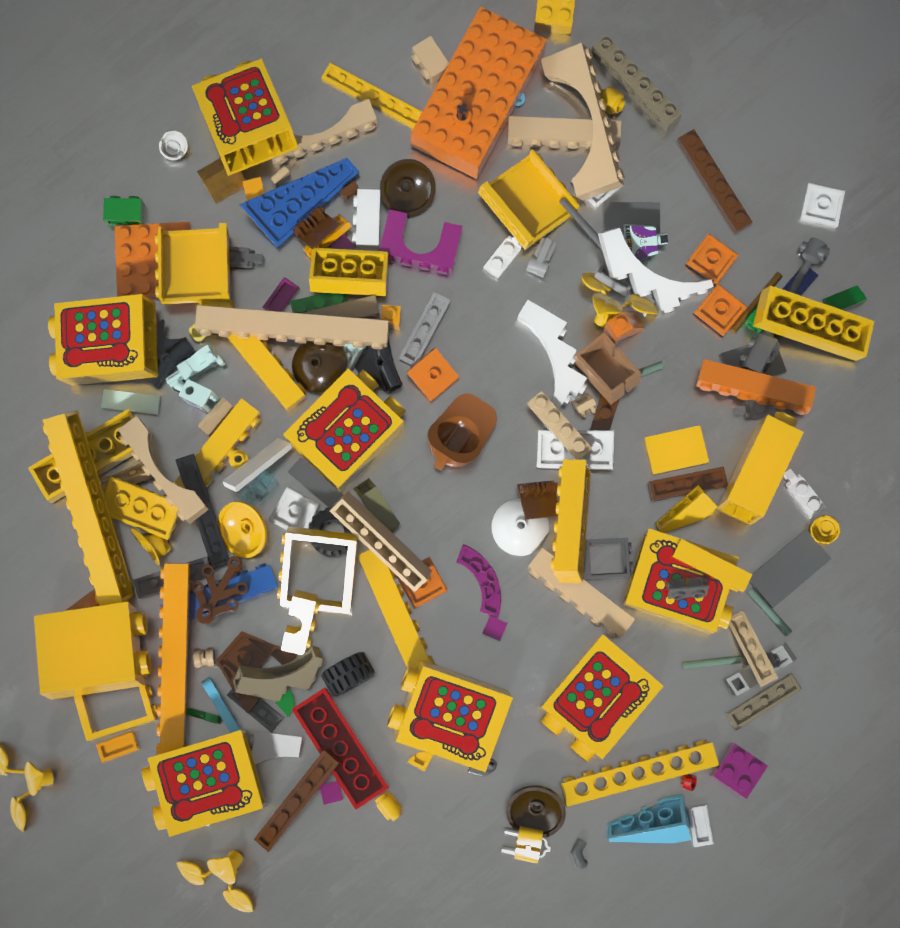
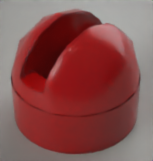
M690 774L684 775L681 778L684 780V782H681V786L686 790L694 791L697 777Z

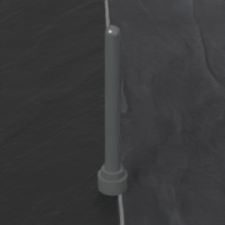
M561 198L560 204L602 249L596 231L566 198Z

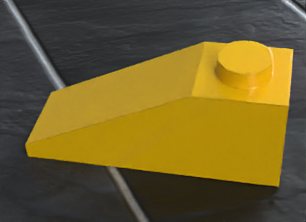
M697 485L656 521L655 524L662 533L704 520L712 515L718 506Z

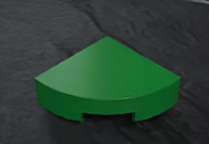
M290 689L282 695L280 701L275 702L287 717L293 712L291 709L294 708L295 704L294 695Z

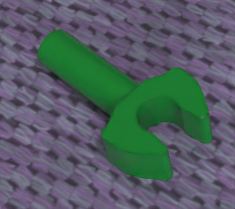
M190 707L186 708V715L212 723L220 724L222 718L219 715Z

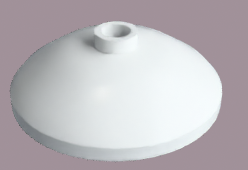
M520 498L512 499L501 505L494 514L492 534L498 546L505 552L516 556L530 555L539 550L545 543L549 534L548 518L525 520ZM519 522L524 523L525 527L523 529L517 527Z

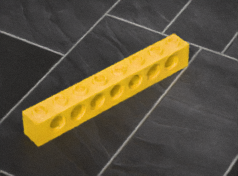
M705 739L695 742L696 746L688 748L687 744L676 747L677 751L669 753V750L657 752L658 756L653 758L650 755L639 757L638 762L632 763L631 760L620 762V767L605 766L598 773H594L593 770L583 772V777L576 779L574 775L563 778L564 782L559 783L565 806H572L719 766L713 742L707 743ZM697 751L700 759L694 763L691 761L690 755L692 752ZM675 756L681 759V764L677 768L671 764V760ZM656 761L662 764V770L659 773H655L652 769V765ZM638 766L643 769V775L640 778H636L633 774L634 769ZM617 772H622L625 776L624 781L621 783H617L614 779ZM598 777H603L606 781L603 788H598L595 785ZM580 782H584L587 786L584 793H578L576 790V786Z

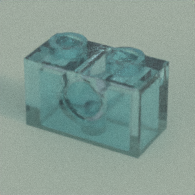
M264 470L236 496L241 501L257 508L279 482L268 471Z

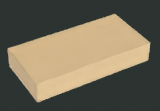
M222 398L197 426L211 437L234 407L225 398Z

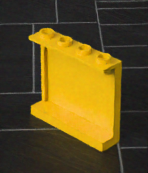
M533 149L526 158L493 181L483 183L478 191L479 195L525 250L572 217L560 204L561 198H566L577 211L580 207L578 200L570 195L565 184L555 177L554 171L546 166L542 157Z
M219 223V228L178 231H162L161 226H159L158 234H155V243L158 245V251H155V260L158 263V269H155L156 280H159V286H156L155 292L156 298L160 299L161 304L230 301L229 229L227 223Z

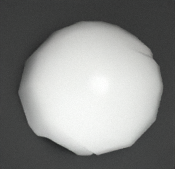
M176 130L166 132L159 142L160 153L164 158L171 161L181 159L188 149L187 138L183 133Z

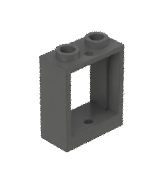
M628 538L586 540L583 579L629 578L630 573H633V562H629V554H632V543L628 542ZM622 545L623 572L591 574L589 546Z

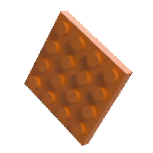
M190 221L115 226L117 297L143 294L149 299H158L155 292L156 286H159V280H156L155 269H158V263L155 260V251H158V245L155 243V234H158L159 226H161L162 231L191 230Z

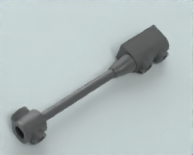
M812 237L808 242H802L800 252H803L802 257L805 261L788 292L796 294L811 264H818L819 261L825 262L827 260L830 248L820 239ZM763 330L757 338L752 337L748 344V347L751 348L749 354L743 353L740 358L741 368L767 374L780 349V344L776 339L777 334Z

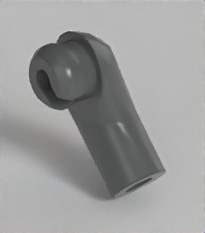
M579 838L571 851V858L576 868L585 869L588 862L584 859L582 852L587 843Z

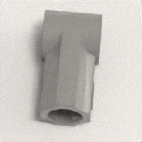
M541 238L526 271L544 278L557 243L548 238Z

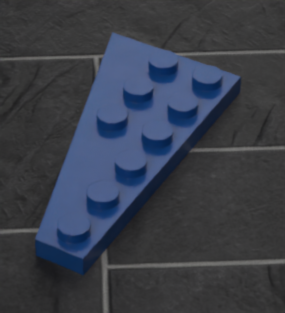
M344 158L239 204V206L269 240L278 247L294 233L292 230L296 224L303 218L308 220L307 214L311 216L310 212L315 207L323 206L359 171L348 158Z

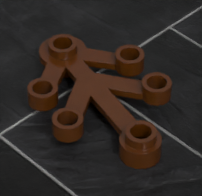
M233 556L229 558L227 562L228 569L218 586L215 582L213 567L211 565L203 567L202 573L207 579L211 593L209 602H206L204 596L205 587L203 583L195 582L192 586L200 606L196 612V617L200 623L209 624L214 621L216 615L238 610L239 604L235 599L228 600L226 605L215 606L220 600L239 594H247L248 586L244 582L238 583L234 588L225 590L234 573H239L244 567L240 557ZM233 561H238V565L232 566L231 564ZM207 569L212 570L210 574H205ZM197 586H202L200 591L195 590ZM241 586H245L246 589L244 591H239ZM231 603L236 604L235 608H229V605ZM204 611H209L207 617L202 616Z

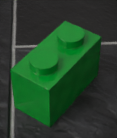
M110 196L109 198H104L103 221L106 225L144 224L145 204L142 198L138 196H129L128 198Z

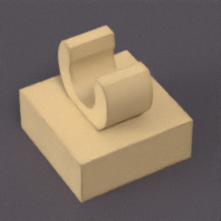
M588 393L571 401L574 409L582 417L586 418L585 410L587 409L595 413V408L593 407L596 405L595 400Z

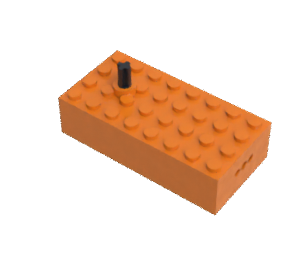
M480 6L411 132V146L477 179L509 121V116L512 115L520 97L544 56L547 39Z

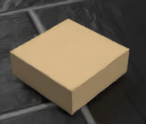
M283 167L271 177L273 185L278 188L291 175L289 170Z

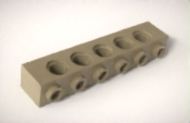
M606 34L592 45L591 52L597 62L665 133L680 121L682 113Z

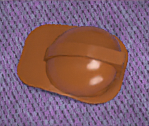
M469 393L462 394L454 399L443 414L430 426L427 433L430 450L437 459L434 467L442 471L446 465L461 467L474 461L496 425L497 415L495 409L480 398Z

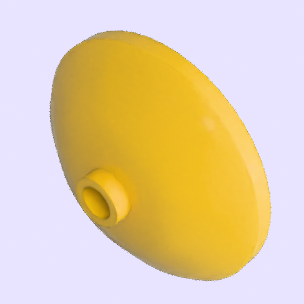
M243 501L227 504L220 511L217 521L226 549L241 558H250L259 554L267 541V528L262 515L254 506Z

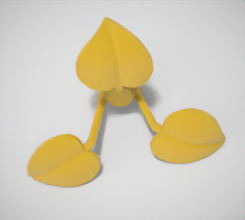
M587 272L581 274L582 281L588 288L602 292H596L592 297L597 313L594 322L598 326L605 328L607 321L621 313L627 305H631L634 310L641 313L659 314L656 306L648 298L640 297L639 294L630 295V300L621 306L616 300L606 295V291H610L612 288L594 278L595 273Z
M0 744V774L5 775L6 772L25 773L28 792L18 798L13 797L10 803V812L15 825L19 830L25 832L26 812L21 803L22 799L30 794L32 796L36 795L42 786L53 784V773L51 769L40 771L31 762L25 764L24 770L9 768L8 756Z
M231 850L226 857L209 859L207 862L209 871L202 873L201 868L194 863L187 861H178L176 863L183 877L194 885H203L205 882L204 877L211 873L218 876L225 883L229 884V890H224L223 892L224 898L229 905L239 911L254 912L255 909H253L252 901L248 895L239 889H233L232 886L236 881L237 868L243 861V857L239 852Z

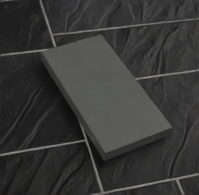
M805 529L755 571L749 582L766 602L774 608L832 558Z

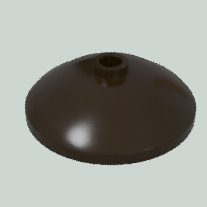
M402 159L394 162L385 170L380 180V195L384 204L390 210L407 213L408 216L425 210L435 195L436 183L431 170L418 160ZM404 182H408V186L406 188L402 187V184Z
M306 341V343H302L298 347L292 360V372L295 380L305 390L312 393H324L348 367L344 349L329 342H326L325 345L314 344V341ZM315 360L319 362L317 366L313 365Z
M531 785L517 790L510 797L507 803L506 815L513 829L519 830L520 826L543 830V837L546 838L555 834L562 827L566 817V808L563 800L555 791L544 786Z

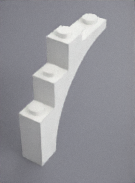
M620 228L598 233L609 276L616 278V280L627 278L628 274L633 293L640 294V297L651 294L652 290L657 309L664 310V313L674 311L675 307L680 305L678 298L684 300L690 298V294L696 292L698 295L709 292V288L714 287L711 279L678 282L655 274L633 255L624 240Z
M527 300L517 320L527 326L539 338L548 353L554 375L552 403L560 411L563 405L567 406L571 399L569 394L575 397L579 393L583 394L588 386L585 383L587 377L568 367L569 365L571 367L574 365L577 350L559 340V338L563 339L568 330L565 328L567 322Z
M255 731L254 735L251 734L250 746L253 747L251 752L255 764L278 757H301L303 737Z

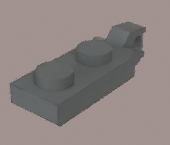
M229 246L230 267L249 268L253 267L254 264L264 265L263 254H255V250L250 248Z
M753 400L743 402L744 406L734 408L735 416L745 415L746 419L750 420L763 419L767 415L774 417L776 412H783L789 415L788 409L780 410L769 404L760 405Z

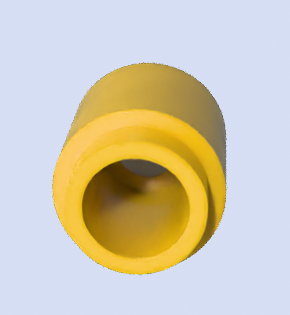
M242 450L233 451L229 457L230 465L235 470L250 460L249 456ZM242 457V461L237 463L236 460Z
M386 791L375 800L378 804L376 805L387 821L390 818L394 821L402 815L400 810L403 807L392 793L389 794Z

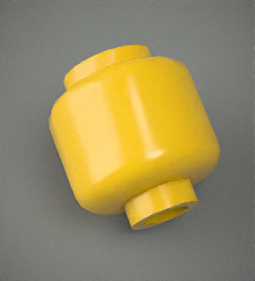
M612 86L602 89V92H600L601 99L606 104L605 112L615 114L624 108L625 97L623 93Z

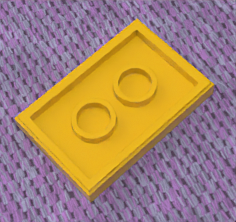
M700 425L644 437L652 475L709 463Z

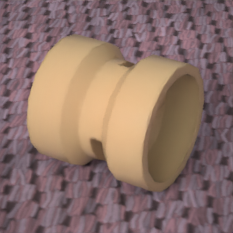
M209 647L206 650L201 648L194 649L193 659L195 668H201L203 665L208 667L216 665L214 647Z

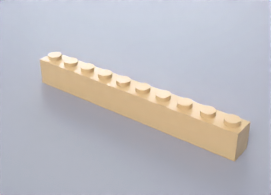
M197 305L195 329L197 332H200V335L205 336L217 333L221 337L238 335V338L249 339V336H254L259 340L276 338V341L287 342V339H291L297 343L314 341V344L325 345L326 342H329L335 346L352 344V347L363 348L366 345L371 346L373 349H383V347L388 346L389 321Z

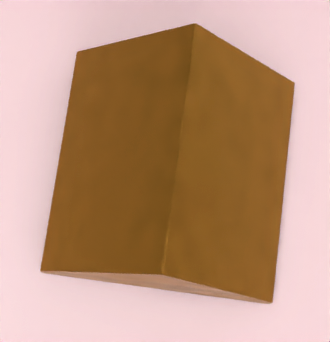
M221 158L197 171L215 203L244 187L242 181H246L241 171L228 176Z

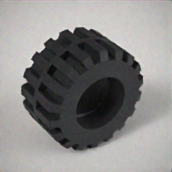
M329 507L323 511H318V514L314 515L309 523V529L322 530L327 523L336 521L343 526L344 533L353 534L330 512L331 508ZM311 542L320 554L327 557L343 556L344 553L348 552V546Z
M357 652L326 669L321 677L333 697L342 695L373 677L375 671L365 652Z

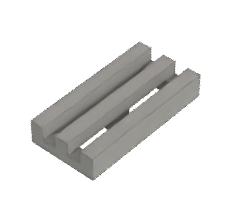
M604 265L594 275V278L625 297L632 289L631 282L625 278L621 280L611 278L607 267Z

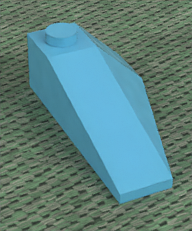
M683 794L658 800L656 805L649 808L645 806L641 808L642 811L634 815L628 814L608 823L609 842L677 843L692 840Z

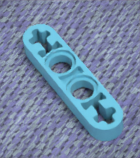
M208 677L201 683L229 732L233 733L242 730L212 678Z

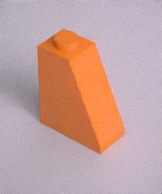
M622 312L607 321L603 332L616 346L644 330L645 326L636 312Z

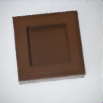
M354 181L339 191L340 197L344 202L357 194V189H359L357 183Z

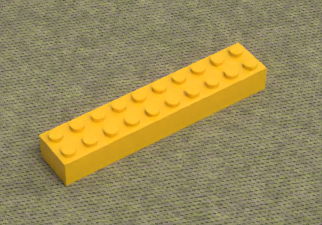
M75 410L44 419L43 431L48 436L50 442L49 450L54 455V466L61 478L60 486L67 497L66 505L71 511L73 517L72 525L77 530L79 536L78 544L84 552V563L89 569V579L96 591V602L100 606L125 602L135 596L79 411Z

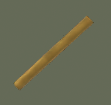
M776 272L763 289L770 285L775 287L783 277L782 274ZM761 292L732 325L730 330L733 333H737L747 318L758 307Z

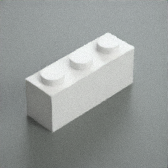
M357 189V195H354V207H357V214L353 213V225H356V232H353V243H356L357 249L379 250L380 190Z

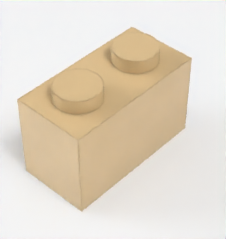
M430 36L412 47L411 57L416 65L419 64L421 66L424 78L426 80L429 79L432 84L441 79L449 62L433 38Z

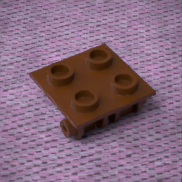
M322 206L315 207L310 212L311 216L309 214L306 215L310 222L303 218L292 230L295 237L311 249L320 245L328 235L332 234L341 225L327 215Z
M551 480L517 484L525 520L558 516L556 514L558 499L555 492L558 482Z

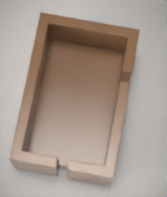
M605 333L575 354V366L610 404L624 396L625 391L628 393L641 383V372L619 348L615 349V344Z

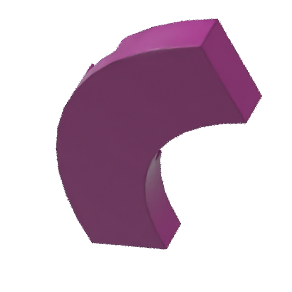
M463 544L456 563L466 567L479 583L482 594L480 612L498 618L501 608V590L497 575L488 561L479 552Z

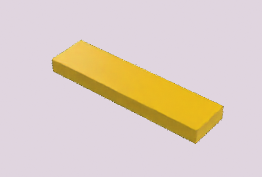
M683 539L680 540L672 556L741 592L745 591L753 575Z

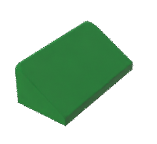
M858 285L823 299L824 304L844 311L867 301L866 296Z

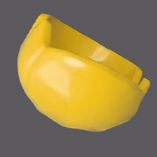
M830 515L817 517L810 526L811 536L817 543L830 544L838 539L841 532L840 523Z

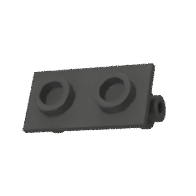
M702 577L688 578L689 585H685L684 579H671L670 582H667V590H669L668 599L681 600L687 597L702 598L707 596L709 588L707 579Z

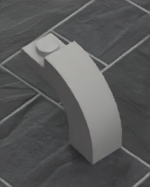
M786 642L766 653L775 672L797 659ZM749 664L726 679L737 696L758 683Z

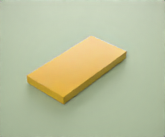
M110 476L104 496L111 518L170 540L178 518L176 506H170L163 495Z

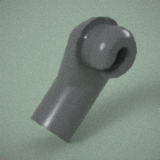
M490 759L486 772L468 767V773L483 777L488 776L496 769L497 762L494 759Z

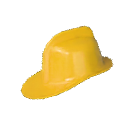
M131 528V533L159 566V560L171 550L168 541L149 532L141 534L136 529Z

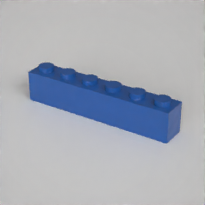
M263 563L256 566L254 571L248 572V570L237 573V577L230 580L225 590L234 588L238 583L244 582L248 586L247 594H239L220 600L215 607L226 605L230 599H235L240 603L278 589L279 585L272 566ZM208 584L204 585V596L208 603L211 593ZM241 586L239 588V591H244L246 587ZM193 590L189 591V621L197 619L196 612L200 607L197 595ZM204 611L202 616L208 615L209 611Z

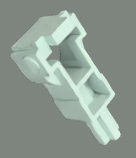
M209 344L177 365L178 371L167 377L166 382L173 388L179 380L187 381L189 379L192 381L210 368L217 365L224 366L226 363L215 347Z

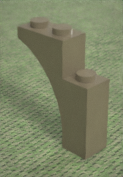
M311 646L297 659L276 667L252 668L240 665L233 679L235 692L280 701L282 695L287 691V686L309 690L311 683H314L318 668L323 663V656L319 647Z

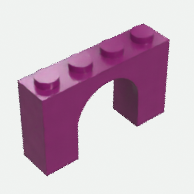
M389 209L379 251L388 252V261H399L404 266L416 265L419 266L418 268L427 271L434 269L444 275L453 273L463 226L444 222L437 247L431 252L418 254L409 250L403 241L408 214Z

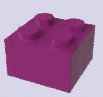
M731 743L719 761V766L715 767L710 776L740 797L747 799L768 765L737 744Z

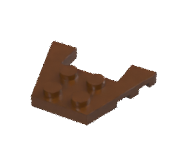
M241 631L217 658L216 662L245 712L248 714L259 699L256 696L235 692L233 679L239 666L261 668L270 656L283 665L295 660L298 654L283 651L280 646Z

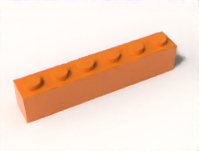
M706 359L702 361L696 386L704 391L713 390L724 396L733 395L737 396L740 400H753L760 405L769 404L780 410H793L796 414L800 415L810 412L816 391L814 386Z

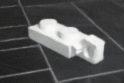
M509 235L483 266V269L496 279H499L521 252L522 246L515 237Z
M791 469L785 471L783 476L788 481L785 484L787 491L809 519H812L827 508L800 474L796 476Z

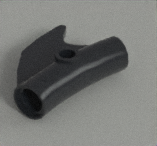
M164 319L156 326L158 377L144 378L157 388L179 362L195 351L186 336L180 339H168L164 336ZM169 356V361L164 362V357Z
M388 334V346L383 347V349H373L369 346L368 350L359 357L355 368L358 373L364 370L377 382L379 387L392 392L400 388L403 383L393 360Z

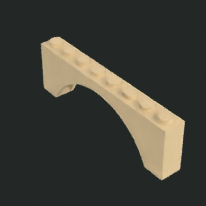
M579 43L542 58L541 62L545 76L549 80L567 84L579 91L585 99L592 116L593 139L590 152L584 165L572 179L576 197L584 201L624 186L623 179H625L623 170L619 168L618 162L620 157L614 149L615 138L609 130L611 123L608 116L605 115L606 104L600 96L602 89L599 82L596 81L595 75H597V70L591 62V58H593L592 52L589 47L587 48L583 43Z

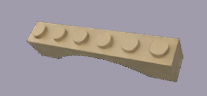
M369 99L351 105L347 114L337 124L323 132L304 136L294 135L298 149L272 158L273 164H283L292 157L299 158L304 156L308 151H318L329 143L333 145L345 137L352 138L358 132L373 130L378 123Z
M137 416L118 429L121 434L119 436L120 440L125 446L130 445L133 449L130 452L136 461L139 459L144 464L142 469L148 476L152 474L155 478V481H153L154 485L159 491L164 490L167 494L164 498L170 506H176L178 509L176 514L182 521L186 520L192 523L209 510L194 491L179 487L164 477L153 457L152 434Z

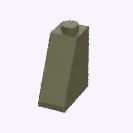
M369 478L353 488L364 506L391 532L397 529L400 522L376 485Z

